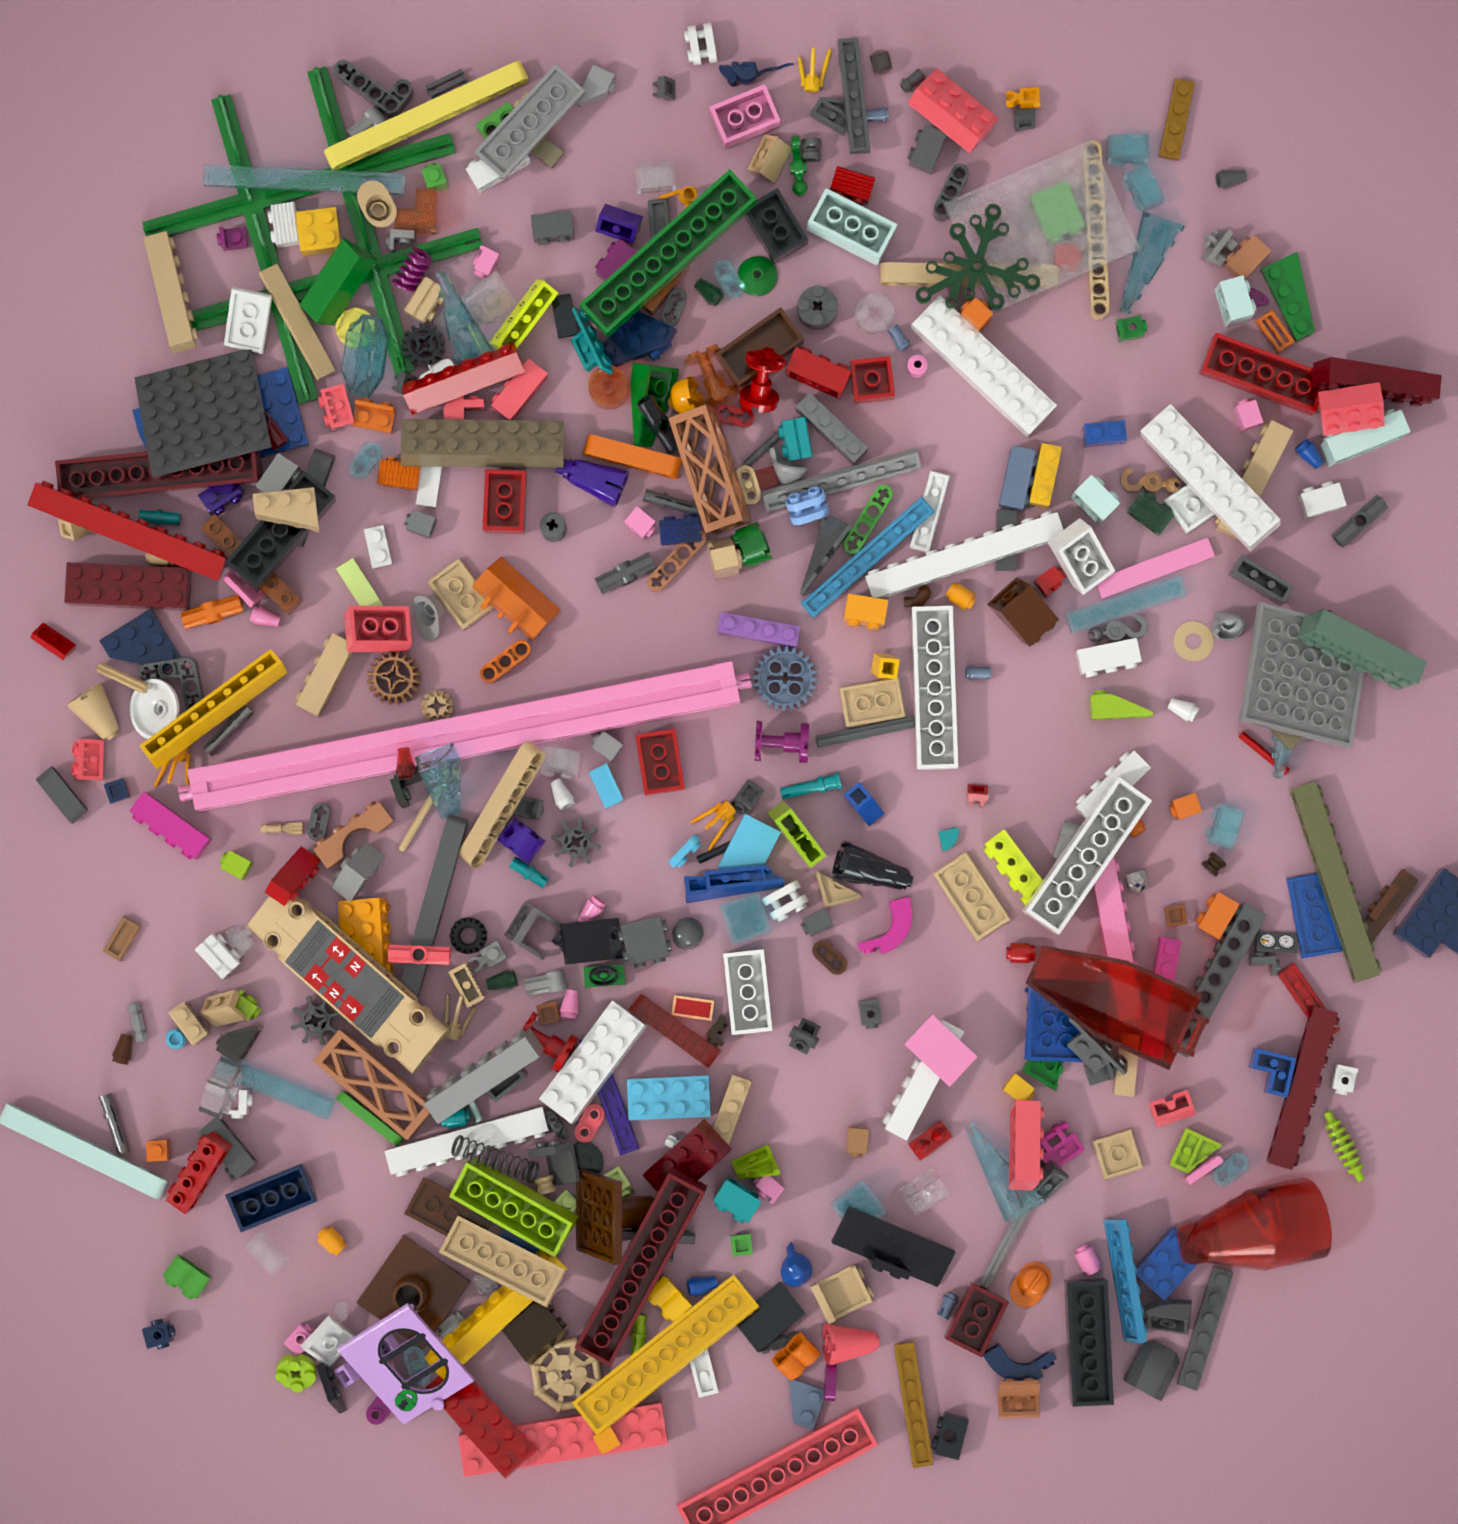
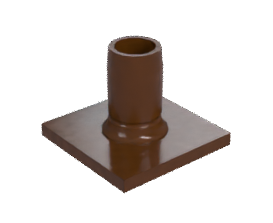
M584 1168L578 1169L580 1181L576 1183V1215L579 1216L576 1222V1250L613 1265L622 1264V1230L637 1229L654 1198L652 1196L622 1197V1181Z
M403 1235L356 1303L380 1320L408 1303L410 1305L412 1303L414 1311L435 1333L471 1281ZM398 1331L408 1340L417 1335L409 1331ZM421 1340L415 1345L423 1350L427 1344Z

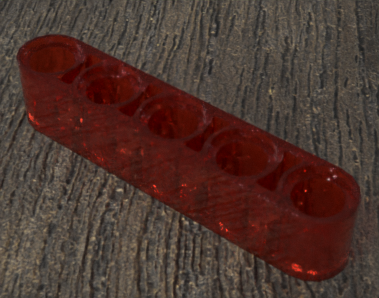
M641 993L629 1008L632 1013L708 1068H710L721 1052Z

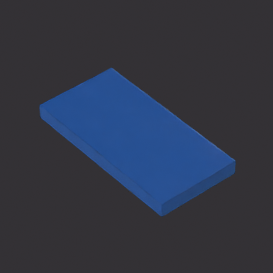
M1318 874L1286 879L1301 959L1342 952Z

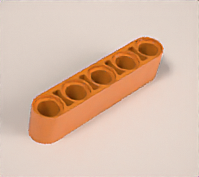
M592 434L587 435L582 453L588 457L671 479H678L682 465L681 458Z

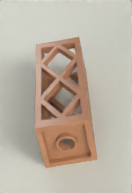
M705 404L668 418L705 533L717 535L753 522L717 409ZM691 425H694L695 431L691 444L689 434ZM700 431L710 439L706 459L696 452ZM713 448H715L716 452L714 466L710 464ZM719 464H720L722 473H720V472L718 471V469H719ZM699 467H701V468L703 469L702 475H701V472H700ZM709 474L711 476V480L707 493L705 484L707 480V475ZM716 481L726 489L722 509L711 501ZM731 498L732 507L730 515L726 514L728 508L729 499Z
M339 1029L313 1060L314 1063L406 1140L411 1139L431 1115L424 1105L427 1098L345 1029ZM344 1041H346L355 1050L339 1047ZM341 1054L362 1057L369 1080L348 1077ZM331 1056L333 1058L335 1067H333L329 1062H327ZM374 1066L395 1084L379 1082ZM356 1085L372 1087L376 1102ZM382 1089L402 1091L410 1114L389 1111ZM414 1100L424 1107L419 1113ZM396 1119L412 1122L406 1128Z

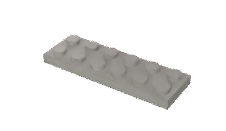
M555 64L474 151V154L505 180L586 93L585 90Z

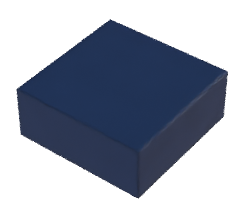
M124 778L104 784L110 804L130 798Z

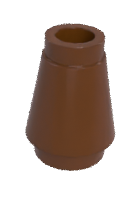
M121 1034L111 1055L113 1056V1062L128 1065L132 1056L133 1036Z

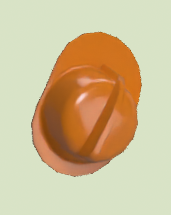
M1041 1262L1026 1264L1010 1286L1012 1301L1023 1308H1029L1037 1304L1052 1282L1050 1269Z

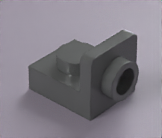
M748 779L733 799L731 805L738 812L748 815L765 790Z
M1111 1062L1096 1073L1087 1065L1083 1066L1090 1086L1115 1079L1114 1074L1117 1073L1115 1066Z

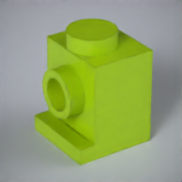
M240 990L235 1008L243 1013L248 1021L252 1018L256 1019L262 1012L260 1006L257 1005L258 1001L249 994L246 997V991Z

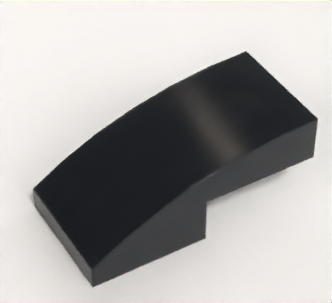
M571 293L556 296L552 301L558 339L577 335L576 320L572 312Z

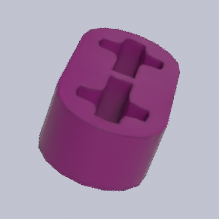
M837 1364L825 1365L824 1401H835Z

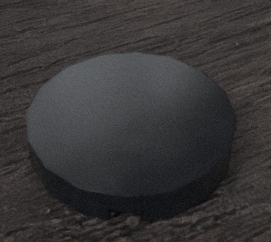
M589 1142L575 1143L573 1146L578 1169L584 1168L600 1174L603 1169L604 1159L599 1148Z

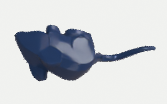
M732 62V66L720 65L719 70L723 77L727 79L728 84L735 87L738 83L751 85L762 74L794 65V63L765 68L758 72L756 62H742V64Z

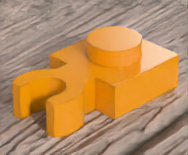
M1040 87L1020 88V93L1007 91L1006 99L1011 100H1006V107L1012 108L1019 104L1020 109L1041 107Z

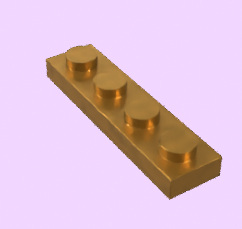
M1178 78L1174 80L1159 152L1160 158L1174 161L1179 160L1195 82Z

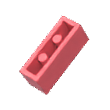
M530 359L526 362L522 361L525 372L508 378L504 384L505 389L501 394L499 392L496 393L491 400L493 403L491 405L492 409L506 420H515L549 377L547 372Z

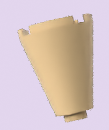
M100 682L67 703L69 709L102 739L107 738L110 740L118 734L116 730L119 729V725L104 687Z

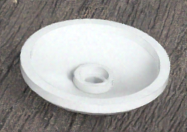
M160 679L144 681L149 685L147 693L143 694L135 690L130 701L132 724L136 731L147 739L179 717L180 706L177 694L171 685Z

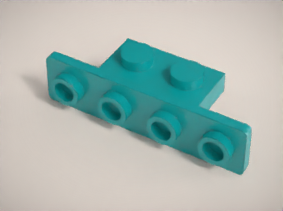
M574 307L572 312L581 331L571 339V342L584 369L590 372L598 365L601 370L612 374L614 372L611 367L612 362L604 352V345L597 338L596 329L591 325L587 315L582 310Z

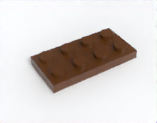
M423 1177L404 1213L445 1236L448 1235L457 1216L487 1231L492 1223L487 1218L450 1198V1190Z

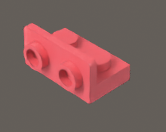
M344 384L321 389V396H318L320 407H325L327 415L323 416L326 427H330L331 431H335L336 428L355 424Z
M75 740V743L72 745V755H75L74 763L71 766V774L74 776V780L102 781L104 740Z

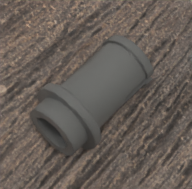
M916 69L909 77L901 80L900 87L905 93L912 92L913 88L925 80L926 77L920 69Z

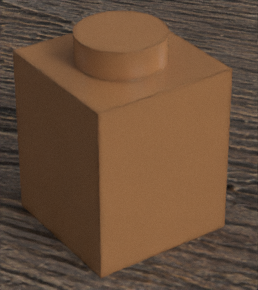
M848 1127L846 1152H849L851 1157H862V1154H867L869 1129Z

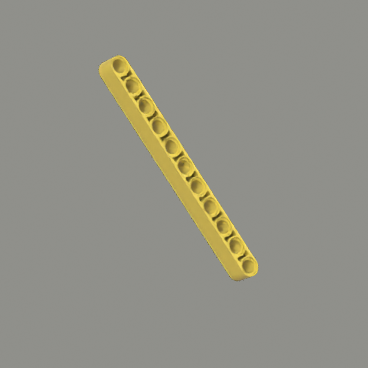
M521 61L513 62L325 149L324 154L333 171L339 170L527 83L529 77Z

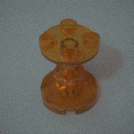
M717 344L707 347L705 352L699 353V351L689 354L688 359L684 363L685 367L696 364L700 365L706 379L703 381V385L708 394L700 399L701 405L706 404L712 407L728 401L729 395L733 394V397L740 393L737 385L726 386L722 375L715 372L710 358L714 357L715 353L721 349L718 348Z

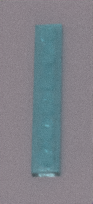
M1177 576L1067 613L1065 616L1071 634L1183 597L1187 593L1181 576Z
M224 1055L221 1056L214 1073L217 1076L324 1119L329 1118L336 1101Z

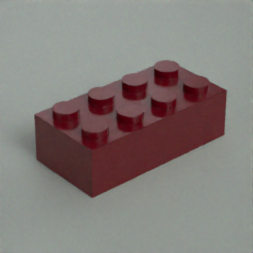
M703 1119L658 1159L643 1176L657 1192L671 1166L699 1180L720 1162L732 1148Z

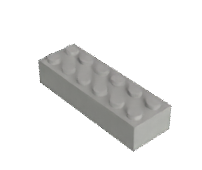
M530 1028L526 1031L524 1029L519 1030L509 1042L504 1040L496 1046L497 1049L493 1053L490 1051L486 1052L475 1065L471 1062L463 1068L459 1075L456 1073L446 1079L447 1082L443 1086L438 1084L429 1091L430 1093L426 1096L427 1099L424 1105L437 1124L539 1058L544 1047Z

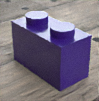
M605 204L599 214L595 232L633 244L639 234L643 216Z

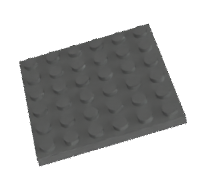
M243 349L134 377L153 478L272 447L252 349Z

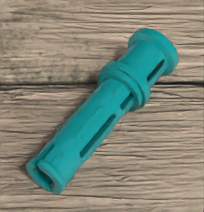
M835 772L834 775L825 777L820 775L816 780L780 787L782 800L819 791L820 793H826L827 790L839 788L840 790L842 789L839 772Z

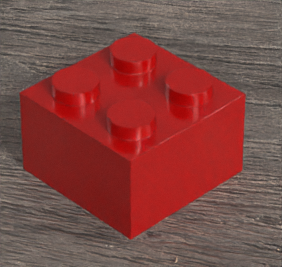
M890 356L850 360L849 366L854 404L894 400L895 392Z

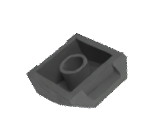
M1170 1299L1143 1306V1322L1148 1329L1188 1335L1192 1300Z
M1156 1341L1144 1342L1123 1380L1155 1399L1162 1401L1180 1363L1177 1353Z

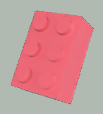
M1380 382L1318 392L1323 436L1371 428L1376 429L1385 426L1384 403Z
M349 606L344 613L347 652H407L412 645L409 606Z

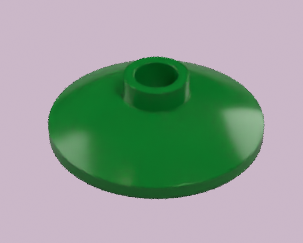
M761 256L746 259L738 269L737 279L739 286L744 292L752 296H763L769 293L777 282L775 266L770 260ZM757 271L761 273L759 278H755L753 275Z

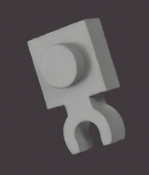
M495 941L479 950L482 956L472 957L469 959V962L477 960L479 967L474 969V971L479 972L483 969L484 964L487 963L488 967L491 968L507 959L499 942Z

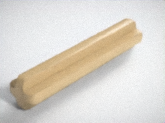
M99 663L96 669L98 673L140 693H147L149 685L104 663Z

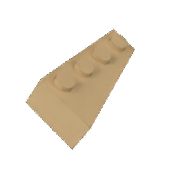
M726 536L706 541L715 580L739 575V569H742V558L740 550H735L731 537Z

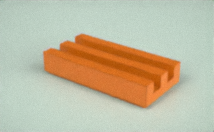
M1270 310L1255 321L1277 354L1295 343L1273 310ZM1270 316L1287 339V343L1284 342L1267 317ZM1263 320H1264V322L1266 323V325L1268 326V328L1271 330V332L1273 333V335L1276 337V339H1277L1278 342L1280 343L1281 347H1279V345L1276 343V341L1274 340V338L1272 337V335L1269 333V331L1267 330V328L1265 327V325L1262 323Z

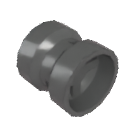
M802 139V161H821V153L819 152L821 139Z

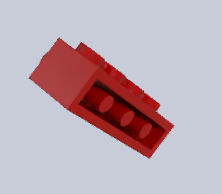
M214 1131L201 1136L197 1142V1145H199L197 1150H194L187 1158L189 1163L179 1171L177 1175L179 1177L178 1181L174 1182L167 1191L169 1195L166 1201L183 1214H187L194 1209L232 1147V1144Z

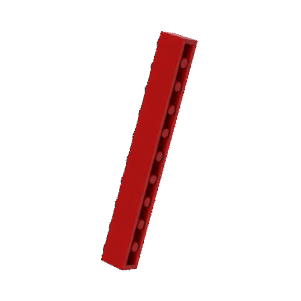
M43 480L42 483H35L27 506L216 581L221 579L225 569L224 562L229 558L224 556V551L216 548L211 551L205 548L206 544L198 541L191 543L186 541V536L178 533L175 536L168 534V529L161 526L153 528L148 526V521L140 518L137 521L129 518L130 514L119 510L118 513L110 511L111 507L102 503H99V506L91 503L92 499L82 495L80 498L72 495V491L61 488V491L53 488L54 484Z

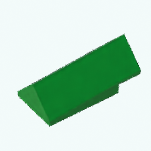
M342 238L311 283V287L300 302V306L316 323L334 326L376 263L377 258Z

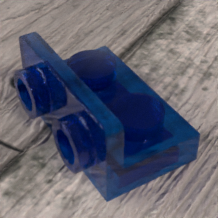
M694 514L684 515L681 519H675L674 516L664 517L663 520L659 521L661 546L702 542L700 518Z

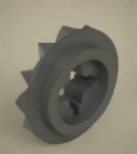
M553 1111L547 1112L546 1120L555 1134L564 1140L568 1138L569 1133Z

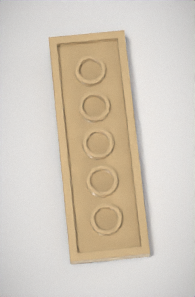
M457 1216L439 1251L440 1254L547 1308L566 1272L565 1269L460 1216Z

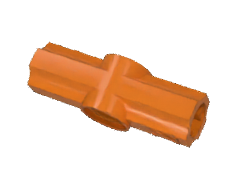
M235 595L219 601L205 602L200 607L183 611L180 614L183 625L187 630L203 624L209 625L220 622L226 617L244 612L240 596Z

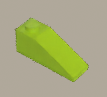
M1106 690L1094 691V695L1089 696L1090 720L1147 718L1153 716V711L1116 695L1106 694Z

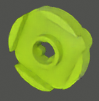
M292 1354L285 1355L277 1363L275 1379L296 1393L312 1386L317 1376L315 1362L302 1354H298V1357H291Z

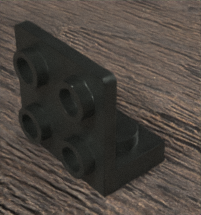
M421 765L413 768V772L407 774L401 772L395 774L393 779H390L396 800L402 809L410 806L408 800H411V796L406 786L434 776L429 766Z

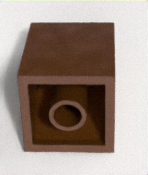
M1017 577L987 604L1020 641L1029 647L1038 643L1041 636L1046 631L1052 630L1055 627V623L1059 620L1034 588Z

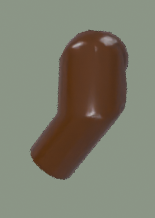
M923 585L919 588V592L915 597H904V607L923 606L931 596L930 588Z

